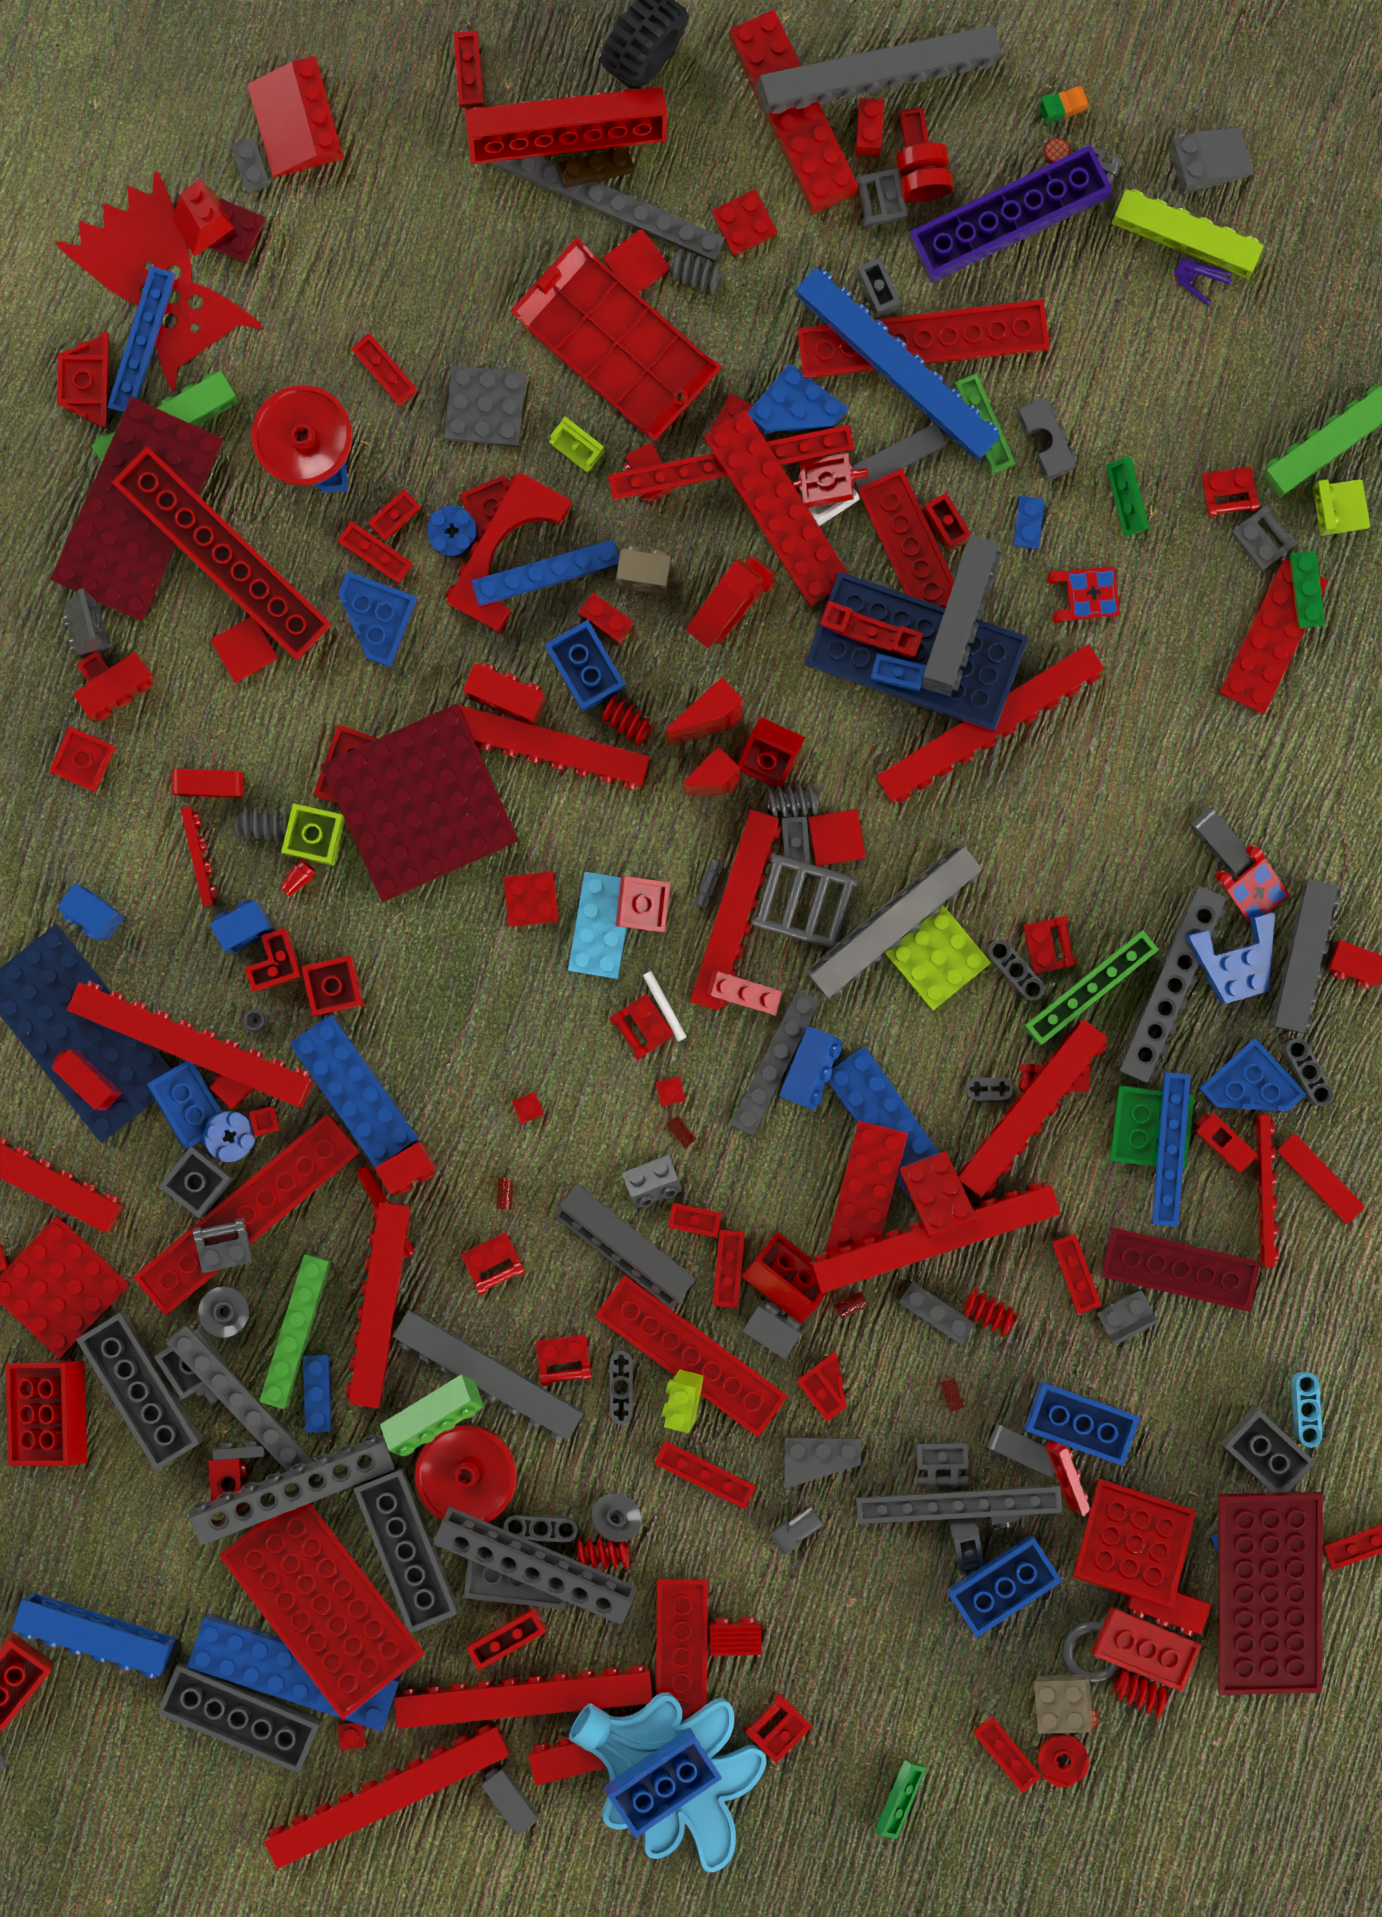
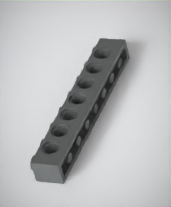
M1201 886L1194 888L1116 1072L1142 1083H1148L1149 1079L1153 1081L1159 1068L1156 1066V1062L1159 1056H1164L1168 1048V1043L1165 1041L1168 1034H1173L1177 1027L1178 1020L1175 1019L1179 1010L1183 1011L1188 1000L1185 994L1188 987L1193 988L1197 980L1198 974L1195 971L1198 964L1202 965L1195 958L1194 955L1196 953L1185 940V935L1209 930L1211 941H1213L1218 929L1214 927L1217 919H1222L1227 909V905L1224 904L1226 897ZM1199 910H1204L1208 913L1209 920L1207 923H1201L1198 920L1197 914ZM1180 956H1185L1189 960V967L1186 970L1178 966V958ZM1170 979L1178 981L1180 986L1178 992L1173 993L1168 989ZM1160 1002H1165L1169 1005L1170 1011L1167 1016L1159 1013L1158 1005ZM1151 1025H1156L1160 1030V1035L1157 1039L1151 1038L1148 1034V1028ZM1141 1048H1146L1150 1052V1058L1147 1062H1142L1138 1057V1052Z
M370 1435L354 1446L348 1444L338 1449V1452L331 1455H319L313 1462L308 1464H296L290 1468V1471L285 1473H273L267 1476L265 1481L257 1484L256 1482L248 1483L242 1486L241 1490L234 1493H222L216 1500L208 1503L206 1501L199 1502L191 1510H188L189 1517L199 1544L202 1546L392 1471L395 1468L382 1435ZM361 1455L370 1456L366 1463L357 1462ZM338 1464L346 1466L344 1471L340 1473L333 1472L334 1467ZM313 1474L322 1475L321 1479L317 1482L309 1481L310 1476ZM290 1483L298 1485L292 1492L284 1490ZM265 1493L273 1494L272 1499L269 1501L260 1500L261 1496ZM245 1502L249 1504L248 1508L244 1511L236 1509L239 1503ZM216 1512L225 1514L221 1520H213L211 1518Z
M450 1506L433 1543L445 1550L621 1625L626 1618L638 1588Z

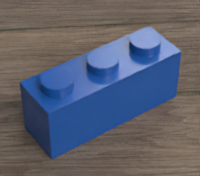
M807 1026L779 1096L814 1110L822 1099V1089L825 1082L831 1077L833 1062L840 1055L842 1040Z

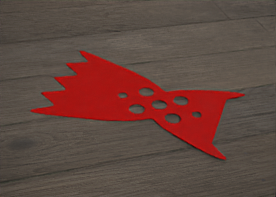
M155 171L151 195L128 186V211L103 204V229L79 221L80 245L77 246L56 241V245L106 288L137 306L141 299L140 289L146 283L149 270L144 267L145 262L152 261L153 267L167 270L171 265L180 267L182 274L179 279L174 281L172 288L178 291L180 295L179 301L175 304H167L164 316L168 313L174 314L177 317V325L174 328L168 329L161 324L155 343L164 377L170 389L175 392L177 370L238 325L256 329H263V327L252 315L227 298L205 286L192 282L191 261L187 243L173 220L175 210L160 174ZM193 295H199L203 298L204 304L198 310H193L188 305V300ZM194 323L199 325V331L196 333L190 330V326Z

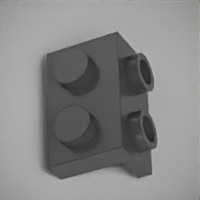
M669 1155L622 1173L636 1209L648 1207L653 1202L664 1198H671L682 1191Z

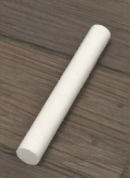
M652 971L644 974L643 977L677 1041L685 1039L687 1036Z

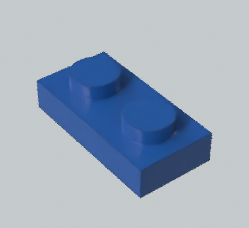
M1019 496L1013 547L1039 548L1044 498Z
M877 654L871 680L920 692L926 665Z

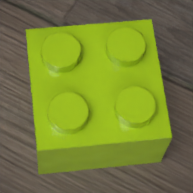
M293 803L281 853L290 857L334 866L345 823L344 816Z

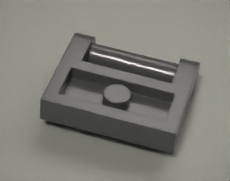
M897 168L855 178L864 214V219L862 220L864 228H872L879 224L907 219L908 214L905 201L902 198ZM869 184L875 185L881 214H873L868 191Z
M1268 504L1231 532L1261 572L1298 544L1294 538H1290L1271 513L1272 509ZM1263 518L1283 544L1281 548L1278 549L1257 523Z
M244 1218L235 1219V1222L205 1229L201 1227L193 1228V1236L198 1250L202 1273L253 1262ZM238 1232L239 1239L206 1246L205 1239Z

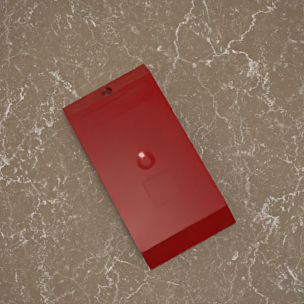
M577 237L510 310L513 316L533 336L639 431L654 442L664 434L722 369L721 365L706 356L594 256ZM684 395L682 400L677 399V397Z

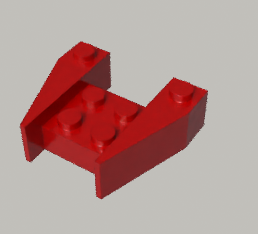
M755 555L750 556L746 562L741 559L735 560L685 630L708 649L714 642L720 644L763 592L768 593L776 583L774 578L777 573Z

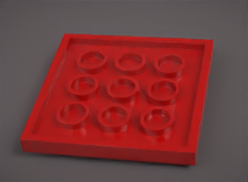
M57 1215L8 1266V1269H5L0 1274V1303L58 1359H61L77 1342L76 1339L83 1336L131 1284Z
M1098 1479L1072 1577L1171 1610L1174 1605L1196 1510Z

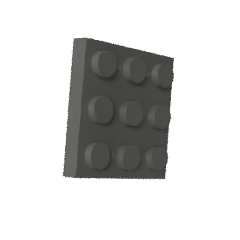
M452 365L445 440L519 447L526 372Z

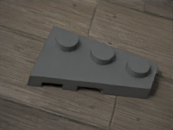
M785 1437L784 1489L861 1465V1438Z

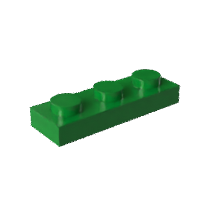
M1124 457L1107 464L1106 468L1124 537H1130L1148 530L1149 525L1132 458Z
M1316 551L1291 553L1289 559L1298 629L1322 627L1325 625Z
M904 1760L874 1832L883 1837L898 1838L927 1768L920 1763Z

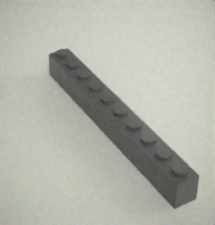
M991 25L763 74L758 79L756 89L764 114L770 112L779 114L788 108L796 107L797 109H802L815 102L825 104L838 97L848 99L861 92L870 94L884 87L893 89L907 82L916 84L930 77L943 78L953 72L966 73L976 67L989 68L995 65L1002 51L994 26Z

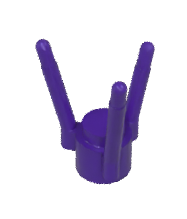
M1182 258L1174 274L1175 277L1179 278L1177 284L1187 288L1206 305H1209L1210 301L1189 284V280L1193 282L1197 274L1219 282L1232 284V280L1220 276L1221 274L1230 276V271Z

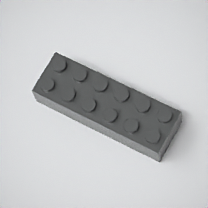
M970 534L923 676L922 688L951 697L953 690L958 691L963 674L960 666L966 667L971 649L967 645L968 643L973 644L979 625L975 621L976 619L981 620L987 599H983V596H989L994 579L991 572L996 574L1002 552L998 551V542Z
M126 1311L118 1313L76 1339L155 1471L204 1441Z
M399 1468L357 1485L353 1490L409 1633L457 1615L460 1610L436 1547L433 1544L434 1542L405 1468Z
M182 1660L177 1664L157 1714L299 1774L322 1723V1719L243 1685L188 1668L189 1662Z

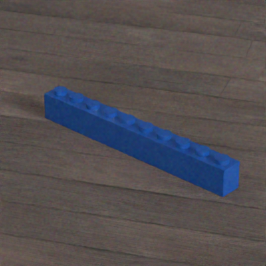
M815 267L795 289V296L971 457L979 462L1000 438L1001 435L998 434L999 429L992 422H985L979 416V410L972 404H965L961 400V394L953 387L949 389L942 383L944 380L936 371L930 372L924 366L925 362L920 356L915 353L912 355L905 349L907 347L906 344L898 337L893 338L887 332L888 328L880 320L874 321L869 316L870 312L861 303L857 305L851 300V294L842 286L838 288L832 282L833 278L828 272L823 269L820 271Z

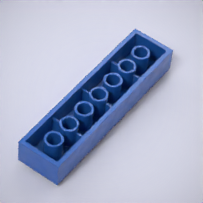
M208 1613L203 1618L187 1666L188 1668L340 1718L279 1636ZM401 1676L395 1678L345 1718V1720L382 1732L386 1725Z

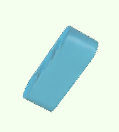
M1301 1371L1297 1372L1291 1381L1294 1435L1300 1444L1312 1448L1319 1445L1322 1440L1319 1382L1313 1374ZM1308 1377L1311 1382L1310 1387L1303 1391L1300 1388V1381L1302 1378ZM1309 1402L1312 1405V1411L1309 1415L1303 1416L1301 1407ZM1311 1428L1314 1433L1313 1438L1310 1441H1304L1303 1432Z

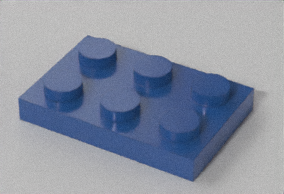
M185 1061L146 1084L147 1089L184 1150L202 1140L208 1119L214 1114L221 1112L217 1102L192 1062Z

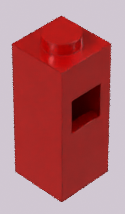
M1204 1113L1194 1123L1197 1127L1193 1132L1234 1172L1242 1173L1258 1156L1215 1113H1209L1208 1115Z

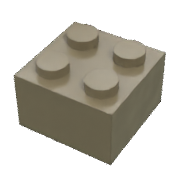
M634 546L621 549L616 578L618 588L667 595L671 572V556H667L666 552L660 550H652V553L642 552L641 548Z
M1089 1674L1038 1676L1035 1679L1038 1734L1085 1733L1091 1731L1093 1720Z

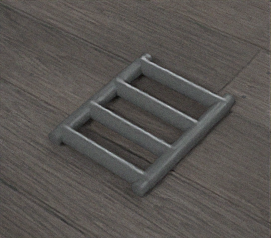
M772 854L770 862L773 864L758 915L757 917L754 916L751 924L765 930L832 949L840 942L838 937L852 889L857 887L859 879L782 855ZM783 866L796 870L782 921L777 923L767 920ZM807 873L820 877L805 930L791 927V923ZM829 881L843 884L829 936L824 937L814 934Z

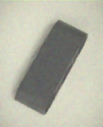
M1206 809L1190 823L1194 833L1236 879L1255 864L1245 851L1247 847L1213 809Z
M996 940L988 946L986 953L990 962L1025 1001H1036L1043 996L1045 989L1042 981L1009 943L1004 940ZM995 945H1000L1005 949V956L999 959L993 955L992 950ZM1012 964H1017L1021 967L1022 973L1020 977L1015 978L1010 975L1009 967ZM1028 983H1033L1038 987V994L1035 997H1031L1026 993Z
M1299 1038L1285 1042L1282 1047L1283 1056L1299 1086L1307 1094L1305 1095L1307 1101L1313 1106H1325L1331 1103L1334 1096L1333 1090L1308 1043ZM1294 1043L1301 1047V1054L1298 1057L1293 1056L1290 1051ZM1306 1065L1310 1066L1313 1070V1076L1309 1080L1302 1074V1070ZM1318 1088L1323 1089L1325 1092V1098L1322 1102L1317 1101L1314 1096Z
M996 1424L986 1447L1054 1478L1055 1471L1045 1445L1005 1426Z
M513 1513L506 1519L504 1530L527 1540L570 1542L577 1535L578 1523L570 1516ZM519 1520L522 1523L523 1529L520 1532H513L509 1528V1522ZM538 1521H543L547 1524L548 1531L544 1534H539L535 1531L534 1524ZM570 1523L573 1526L574 1532L571 1535H563L560 1532V1525Z

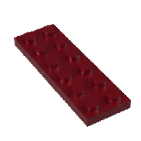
M1111 1227L1100 1277L1250 1312L1261 1262Z

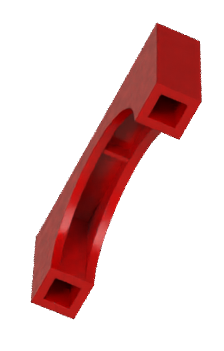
M518 472L516 477L512 476L506 486L507 494L504 499L500 497L494 507L496 513L493 519H488L482 529L484 535L480 542L475 541L469 553L472 555L469 562L462 564L457 574L460 578L456 585L452 584L445 595V598H447L446 603L449 607L498 634H501L512 615V611L500 601L479 607L471 585L472 580L491 575L492 561L497 548L512 531L522 525L538 521L550 522L561 526L573 505L572 501L521 472Z

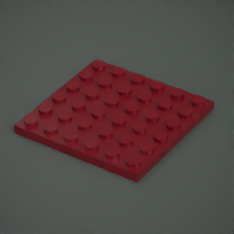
M458 703L320 765L382 903L520 841Z

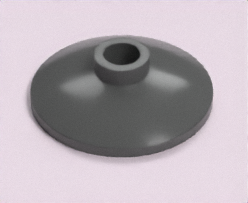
M214 1288L205 1294L199 1304V1321L209 1334L221 1338L231 1337L239 1333L248 1321V1302L243 1294L234 1288ZM223 1307L229 1309L230 1313L228 1316L221 1314Z
M616 1493L604 1495L598 1499L592 1509V1522L595 1529L608 1540L615 1542L627 1541L633 1538L640 1529L642 1522L641 1512L636 1503L625 1495ZM610 1519H616L618 1524L613 1523Z

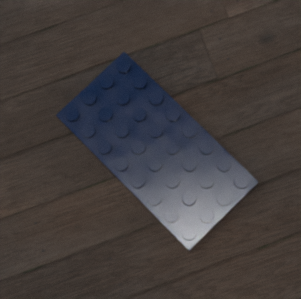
M839 571L828 601L851 608L853 612L897 627L901 625L922 632L924 636L916 657L913 658L857 642L819 624L805 666L995 732L1029 637L976 619L975 622L979 623L973 644L968 643L967 645L971 647L966 667L960 666V670H963L962 679L958 691L953 690L951 697L924 689L922 685L920 692L873 681L871 680V675L877 654L926 665L927 667L946 608Z
M55 924L0 968V1016L97 1139L104 1143L155 1102L146 1084L173 1068L156 1047L67 1011L79 982L87 985L88 981L102 986L101 992L108 995L111 990L61 927ZM69 1049L80 1051L123 1092L106 1111L94 1110L51 1068L55 1064L54 1058L61 1051L65 1050L67 1052Z

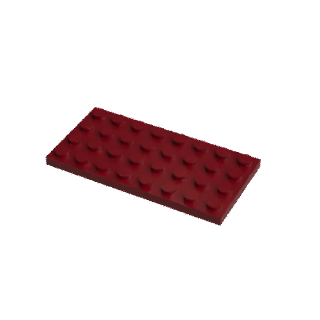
M131 396L50 580L76 592L79 589H84L95 601L143 622L177 545L134 505L112 481L147 446L200 496L224 439Z
M1321 1491L1218 1494L1219 1695L1322 1693L1323 1494Z

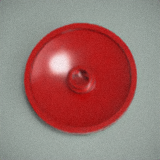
M310 385L290 386L274 393L260 407L252 426V444L257 459L269 474L281 482L290 485L309 486L329 479L344 465L352 447V425L342 404L329 392Z
M458 1424L451 1430L443 1431L435 1436L433 1441L425 1444L417 1459L415 1483L422 1503L439 1520L443 1521L450 1506L488 1523L496 1518L511 1501L517 1484V1467L510 1448L496 1433L479 1425Z

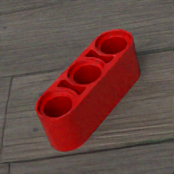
M172 769L171 795L243 798L244 772Z

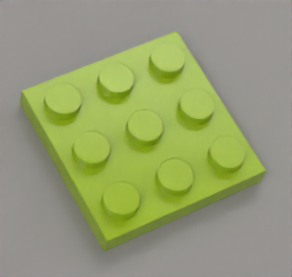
M944 905L940 907L937 913L926 918L919 928L903 937L896 947L885 952L886 956L932 1011L991 964L989 959Z

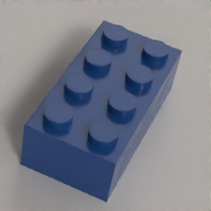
M1040 1381L1023 1429L1035 1435L1124 1466L1140 1417Z
M1030 1534L946 1589L976 1638H978L1061 1583L1062 1580L1035 1538Z
M688 1728L605 1785L604 1789L634 1837L637 1838L721 1780L722 1777L692 1730Z

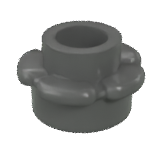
M254 1008L244 1014L243 1025L246 1030L253 1031L254 1033L263 1031L264 1026L268 1023V1018L263 1014V1010ZM254 1018H257V1023L253 1022Z

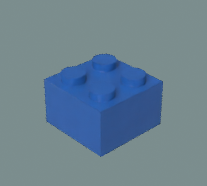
M74 883L57 906L63 912L60 915L62 918L76 926L82 925L81 931L97 941L100 938L108 941L125 918L123 914L97 895Z
M250 899L239 903L237 905L238 909L232 913L225 911L214 917L215 922L210 925L225 952L233 954L262 939L261 935L276 931L265 908L256 900L252 902Z

